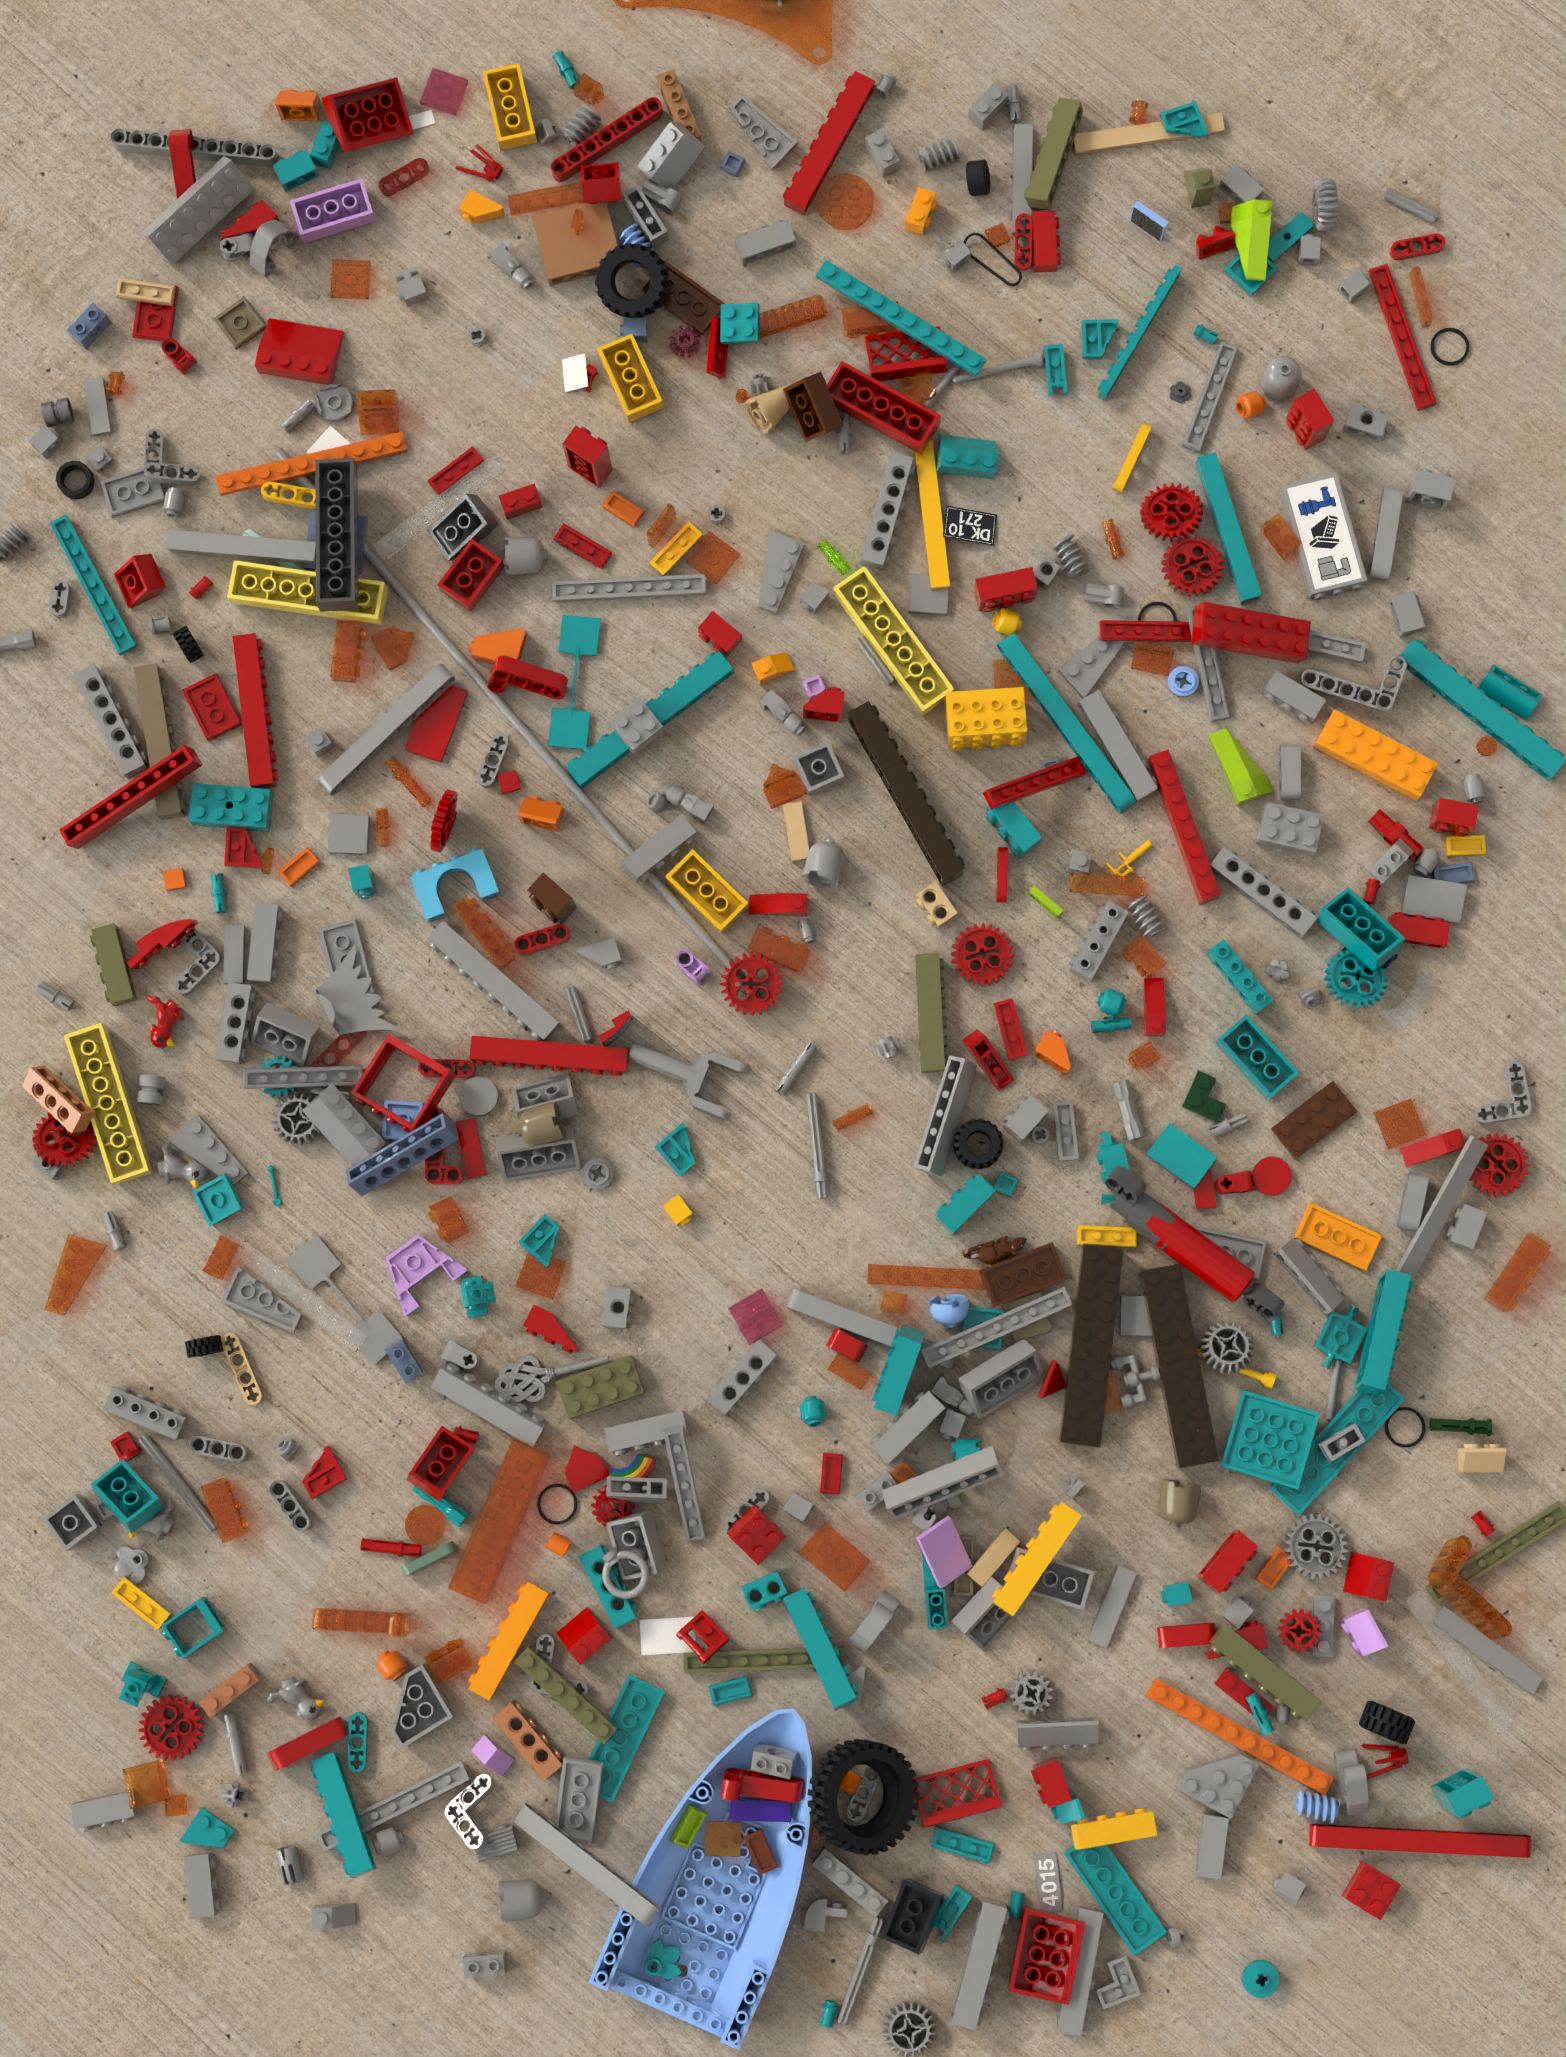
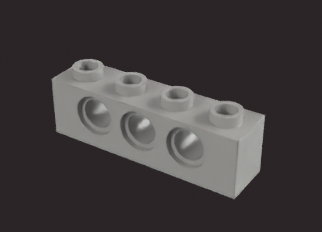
M228 982L215 1057L218 1061L242 1064V1061L246 1059L247 1048H245V1043L250 1038L248 1025L249 1021L252 1022L253 1019L251 1007L252 1002L255 1003L257 992L254 991L255 988L252 985ZM244 1000V1007L237 1009V1001ZM241 1019V1026L233 1028L234 1020ZM233 1038H237V1046L233 1048L230 1047V1040Z
M759 1339L707 1400L724 1415L727 1413L731 1415L738 1407L737 1401L740 1398L744 1400L751 1392L750 1386L753 1383L757 1385L764 1377L763 1371L766 1368L770 1370L775 1365L777 1354ZM754 1358L762 1360V1367L760 1369L752 1368L751 1361ZM741 1373L749 1375V1382L747 1384L739 1383L738 1376ZM728 1388H733L736 1391V1397L732 1400L725 1397V1391Z

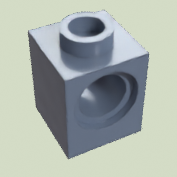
M646 317L623 318V325H620V336L625 337L633 334L636 343L647 342Z

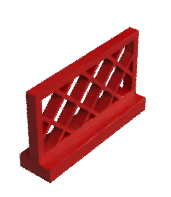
M902 331L865 336L870 376L878 381L947 372V361L943 356L933 358L928 355L931 352L930 348L926 352L919 349L918 346L921 343L918 341L915 345L908 342L907 339L910 336ZM896 338L901 342L895 348L888 343L891 339ZM878 341L882 345L875 350L870 346V342ZM903 344L911 348L907 355L899 351ZM885 346L892 350L888 357L880 353ZM914 351L922 355L919 360L910 358ZM895 354L903 358L898 363L893 362L891 359ZM877 356L884 360L882 365L873 366V360Z
M989 1759L912 1779L918 1782L926 1781L931 1784L926 1795L919 1792L924 1797L922 1803L920 1799H916L917 1804H919L918 1808L924 1828L1002 1808ZM986 1764L988 1774L985 1779L974 1774L978 1766ZM973 1767H974V1769H973L972 1772H970L969 1770H967V1769H969V1768H973ZM964 1770L970 1774L965 1785L954 1779L958 1771ZM954 1773L953 1777H950L947 1774ZM943 1775L951 1779L945 1790L935 1784L938 1777ZM972 1776L983 1782L978 1792L967 1787ZM988 1777H990L991 1783L986 1781ZM935 1778L933 1783L929 1779ZM953 1781L963 1787L958 1798L947 1792ZM985 1783L993 1788L995 1796L986 1798L979 1794ZM933 1786L944 1792L939 1802L928 1797ZM965 1788L976 1794L972 1802L966 1803L960 1799ZM945 1794L956 1799L953 1807L946 1808L940 1804ZM977 1796L983 1798V1799H980V1800L975 1801L976 1798H977ZM926 1799H928L937 1806L932 1813L924 1815L922 1806ZM958 1801L963 1803L962 1805L956 1806Z

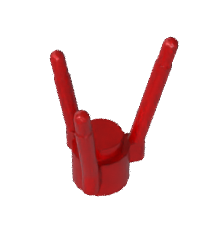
M478 144L475 147L487 159L473 149L470 152L486 164L484 167L486 174L460 166L455 167L457 170L485 178L489 182L492 179L496 181L503 171L501 164L496 162Z
M1362 1744L1363 1748L1392 1751L1389 1752V1758L1375 1761V1764L1390 1762L1391 1766L1366 1775L1367 1779L1402 1768V1765L1408 1764V1754L1405 1748L1399 1749L1398 1745Z

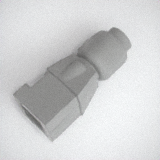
M504 242L489 253L491 261L501 272L512 277L520 288L527 290L534 284L532 275L524 267L520 266L513 254L508 252Z
M772 689L759 702L760 707L764 711L767 709L771 712L773 717L784 723V726L791 733L800 735L806 729L804 720L796 713H791L785 700Z
M667 785L663 792L667 801L677 806L681 805L689 816L704 824L714 809V804L710 802L706 804L698 797L686 793L676 785Z
M940 1375L931 1387L930 1392L945 1403L956 1406L957 1410L966 1417L971 1416L975 1418L976 1414L964 1395L954 1386L947 1384V1379Z

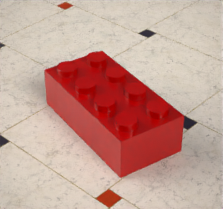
M575 425L562 443L568 468L600 488L613 470L608 446H606L607 443L599 437L596 439L591 436V432L585 427L579 428Z

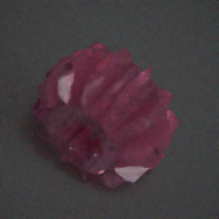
M688 325L684 330L682 326H679V332L673 329L672 333L674 336L669 337L671 342L669 346L670 349H674V355L680 353V358H684V355L687 354L688 358H691V352L697 354V348L701 347L699 342L701 337L696 334L697 330L692 329L690 331V326Z

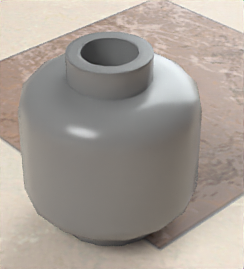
M389 1827L377 1832L372 1842L377 1855L381 1854L382 1857H388L400 1852L401 1844L404 1843L400 1831L396 1832L393 1827Z

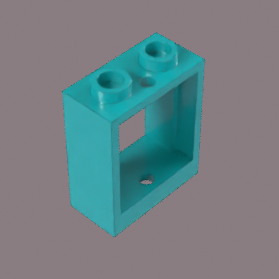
M201 1597L161 1625L164 1637L168 1641H172L174 1652L183 1659L189 1657L227 1630L206 1597ZM199 1608L214 1632L188 1650L172 1625Z

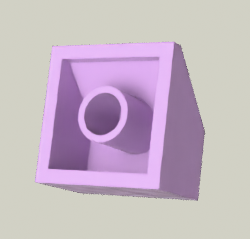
M1360 1608L1341 1618L1343 1622L1341 1628L1346 1636L1350 1635L1353 1641L1350 1644L1356 1654L1359 1653L1362 1656H1366L1388 1647L1368 1609Z

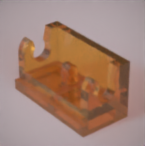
M220 1235L202 1271L223 1280L240 1244Z

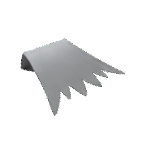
M354 944L338 968L316 989V994L331 1024L339 1035L369 1030H399L391 1023L378 1018V1016L385 1013L384 1011L372 1009L381 999V996L365 993L371 984L372 977L357 979L361 971V965L353 969L356 955V944Z

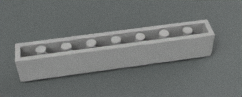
M444 921L427 938L431 942L429 946L438 953L440 950L444 953L445 956L443 958L449 964L453 965L455 963L460 967L458 971L465 978L470 976L474 980L472 984L480 991L484 988L488 992L487 997L494 1003L500 1002L503 1005L501 1009L509 1016L511 1014L515 1015L518 1018L516 1022L524 1029L526 1027L531 1029L532 1032L530 1034L537 1041L542 1039L546 1042L561 1025Z

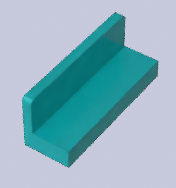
M1494 664L1478 687V689L1485 691L1490 698L1524 719H1528L1542 697L1541 693Z

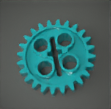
M1348 949L1345 950V954L1339 951L1338 956L1334 955L1332 961H1329L1327 964L1329 968H1326L1324 973L1328 975L1325 976L1324 980L1329 982L1325 987L1331 988L1329 995H1336L1334 1001L1342 1000L1341 1006L1346 1002L1348 1003V1009L1352 1005H1355L1356 1010L1360 1008V1005L1366 1009L1368 1003L1374 1006L1375 1001L1379 1002L1381 996H1384L1386 993L1384 989H1387L1389 984L1385 982L1388 981L1389 976L1384 974L1388 970L1382 969V966H1380L1373 972ZM1345 964L1351 965L1353 970L1347 969ZM1364 970H1370L1372 975L1366 974ZM1341 982H1346L1349 985V987H1343L1341 985ZM1360 987L1366 988L1368 993L1362 992Z

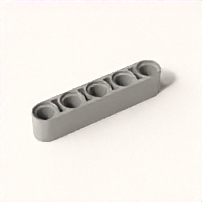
M1383 487L1369 577L1389 580L1403 489Z

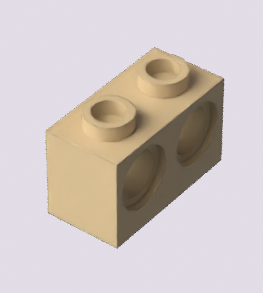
M936 881L916 894L917 900L915 902L921 911L923 909L928 914L926 918L931 926L935 925L939 929L957 916L958 912ZM932 894L935 897V901L931 903L926 902L924 896ZM943 910L946 913V917L940 919L935 915V912Z

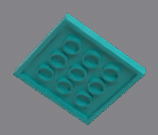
M1242 1390L1220 1467L1299 1490L1320 1413Z

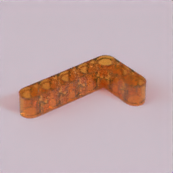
M1463 1535L1447 1540L1428 1574L1429 1583L1488 1638L1495 1640L1509 1636L1512 1631L1510 1622L1458 1574L1471 1551V1541Z
M314 1608L312 1629L387 1633L386 1636L405 1637L410 1634L411 1614Z

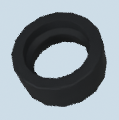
M80 461L66 462L56 473L58 488L70 499L78 500L85 498L94 488L95 479L93 473L86 464ZM80 470L86 475V483L79 490L72 491L65 486L64 479L69 472Z

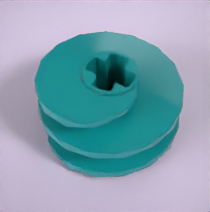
M1265 1960L1250 1962L1243 1970L1241 1977L1243 1986L1248 1993L1258 1998L1269 1997L1275 1993L1280 1980L1277 1969ZM1260 1974H1261L1263 1977H1265V1978L1262 1979V1981H1263L1262 1983H1259V1981H1258V1979H1259V1976H1258V1975H1260Z

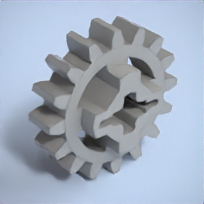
M1027 1670L1026 1676L1019 1673L1020 1679H1013L1012 1681L1015 1683V1686L1009 1687V1689L1014 1691V1693L1009 1695L1010 1698H1015L1012 1702L1013 1706L1019 1704L1017 1710L1020 1712L1024 1708L1026 1715H1028L1030 1710H1032L1034 1715H1036L1037 1709L1044 1712L1042 1706L1049 1707L1047 1699H1053L1048 1694V1692L1053 1691V1688L1047 1687L1050 1681H1043L1045 1675L1041 1674L1038 1677L1037 1671L1030 1675ZM1028 1679H1035L1039 1681V1683L1030 1684L1028 1682ZM1022 1684L1023 1690L1018 1696V1688ZM1026 1685L1032 1690L1036 1689L1034 1692L1036 1701L1030 1695L1026 1696L1028 1693ZM1044 1689V1697L1042 1701H1040L1039 1695L1040 1692ZM1030 1701L1035 1706H1027L1023 1702Z

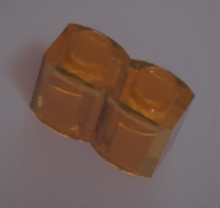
M451 1196L429 1206L431 1210L428 1212L429 1217L433 1223H437L439 1229L436 1231L441 1241L445 1240L449 1243L469 1233Z

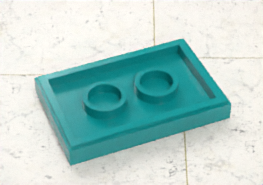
M1170 1123L1146 1154L1193 1189L1197 1187L1218 1158Z

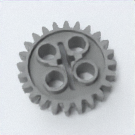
M1309 1514L1308 1519L1305 1516H1301V1522L1294 1520L1296 1527L1292 1525L1288 1527L1291 1533L1284 1534L1289 1538L1282 1542L1288 1545V1548L1283 1549V1552L1289 1553L1285 1560L1291 1559L1292 1562L1289 1567L1296 1566L1295 1573L1302 1571V1577H1306L1308 1573L1310 1579H1314L1315 1575L1318 1579H1322L1323 1574L1326 1578L1330 1577V1572L1333 1574L1337 1573L1335 1566L1338 1568L1343 1567L1339 1561L1346 1560L1342 1556V1553L1348 1552L1347 1549L1343 1548V1545L1348 1544V1542L1342 1541L1346 1534H1339L1342 1527L1335 1528V1520L1328 1523V1516H1325L1323 1519L1321 1514H1317L1315 1518L1313 1514ZM1305 1530L1310 1532V1539L1308 1541L1303 1537ZM1324 1533L1330 1536L1328 1543H1325L1322 1539ZM1301 1542L1304 1544H1315L1317 1546L1332 1547V1551L1325 1549L1315 1550V1548L1312 1547H1302L1299 1546L1298 1543ZM1302 1550H1306L1308 1553L1306 1561L1301 1558ZM1322 1553H1325L1328 1557L1325 1564L1320 1560Z

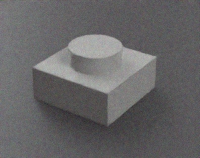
M101 445L86 455L98 472L113 462V459Z

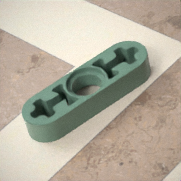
M453 1541L402 1566L401 1569L404 1575L407 1576L455 1552L457 1548Z

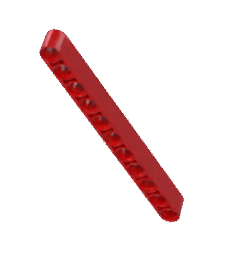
M1310 1824L1309 1846L1531 1857V1836L1324 1824Z

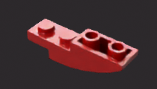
M194 919L179 920L151 931L136 943L140 950L126 963L131 969H142L148 964L149 958L156 956L162 951V946L168 949L176 948L182 942L181 939L185 935L188 936L195 930L198 921Z

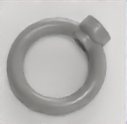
M614 1547L602 1557L605 1561L602 1578L605 1587L611 1594L618 1598L631 1599L637 1597L646 1589L649 1582V1568L640 1555L632 1551L618 1552ZM620 1559H631L640 1567L641 1581L632 1590H620L611 1581V1568Z

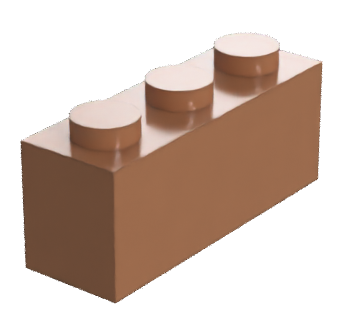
M249 1663L198 1703L209 1718L214 1717L261 1681L262 1677L254 1666Z

